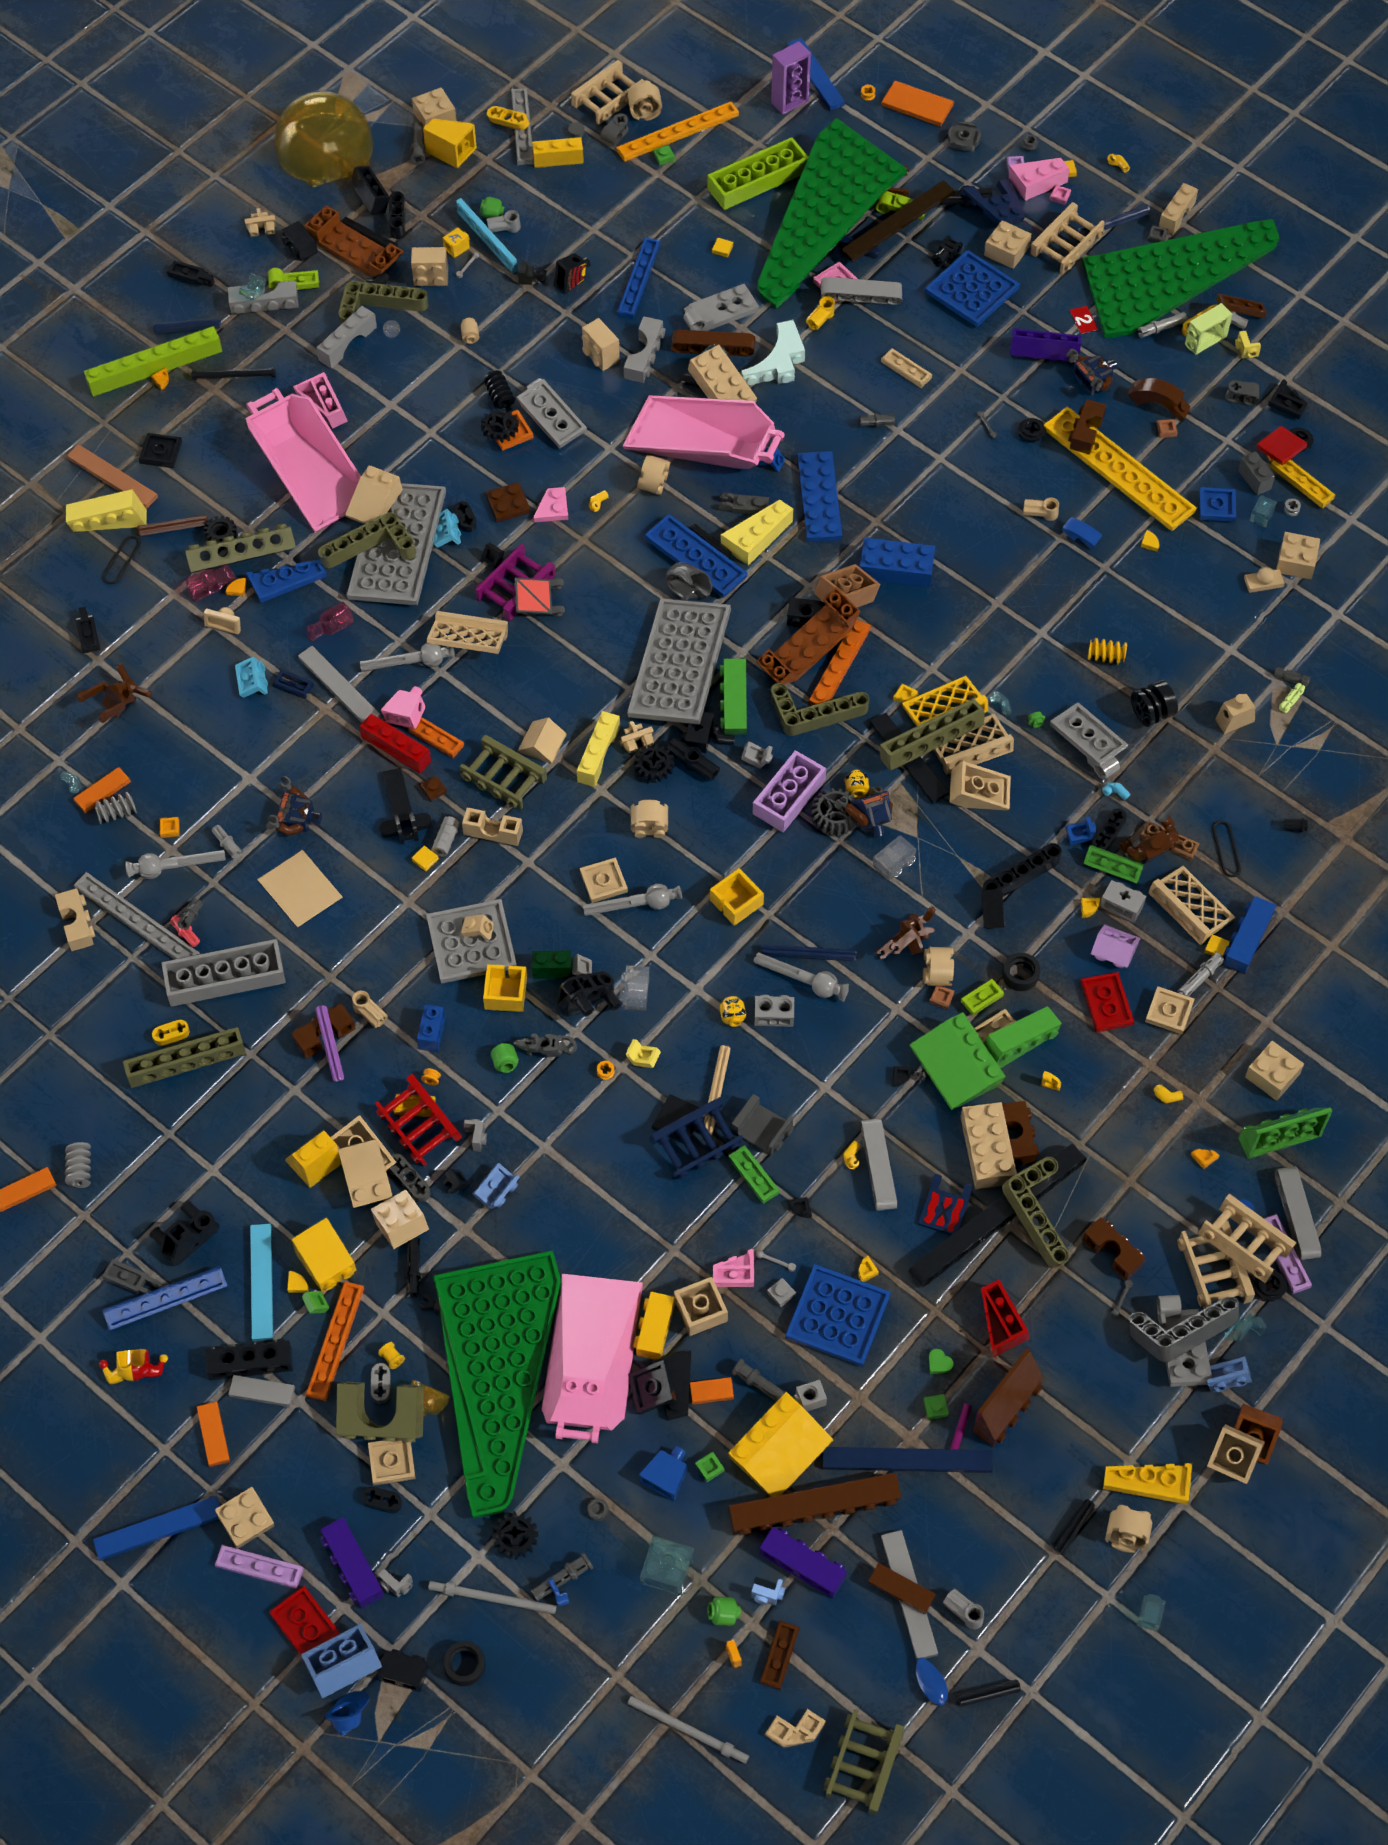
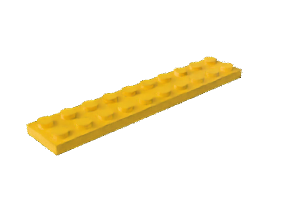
M1068 406L1044 424L1043 428L1046 429L1049 435L1169 530L1173 531L1196 512L1197 507L1095 427H1088L1097 431L1090 455L1070 449L1069 435L1071 431H1075L1073 426L1076 418H1080V416Z

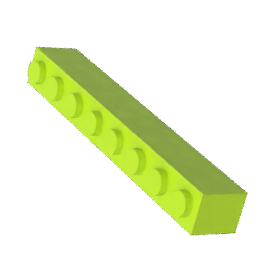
M213 326L85 370L84 374L87 385L94 397L151 377V375L163 368H166L168 371L222 352L220 338Z

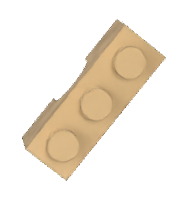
M1183 183L1161 214L1159 227L1168 229V233L1174 235L1181 225L1184 213L1188 214L1196 203L1198 189Z
M472 808L466 809L462 822L463 835L515 846L519 845L523 832L521 818L503 815L502 821H494L486 816L485 811Z
M77 888L55 894L62 919L76 918L72 924L64 926L71 951L94 945L92 938L96 936L93 926L88 925L91 918L88 910L84 911L83 906L87 905L84 895H80Z

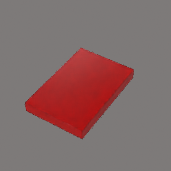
M1118 972L1080 980L1096 1033L1134 1025V1019Z
M305 1586L269 1611L271 1617L301 1657V1654L341 1634Z

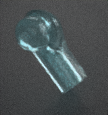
M997 691L990 695L989 699L993 704L998 702L1001 705L1003 715L1007 716L1012 713L1008 698Z

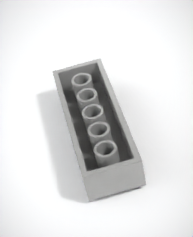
M277 939L161 962L166 993L171 1007L286 983Z

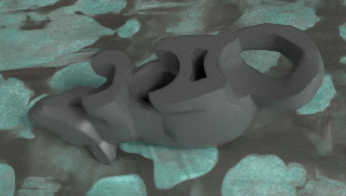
M533 1033L531 1034L532 1039L525 1038L513 1042L522 1051H526L529 1056L532 1055V1052L548 1057H557L564 1052L571 1055L577 1049L574 1038L546 1034L545 1037L540 1038L539 1035ZM563 1040L570 1041L572 1046L570 1048L567 1047Z

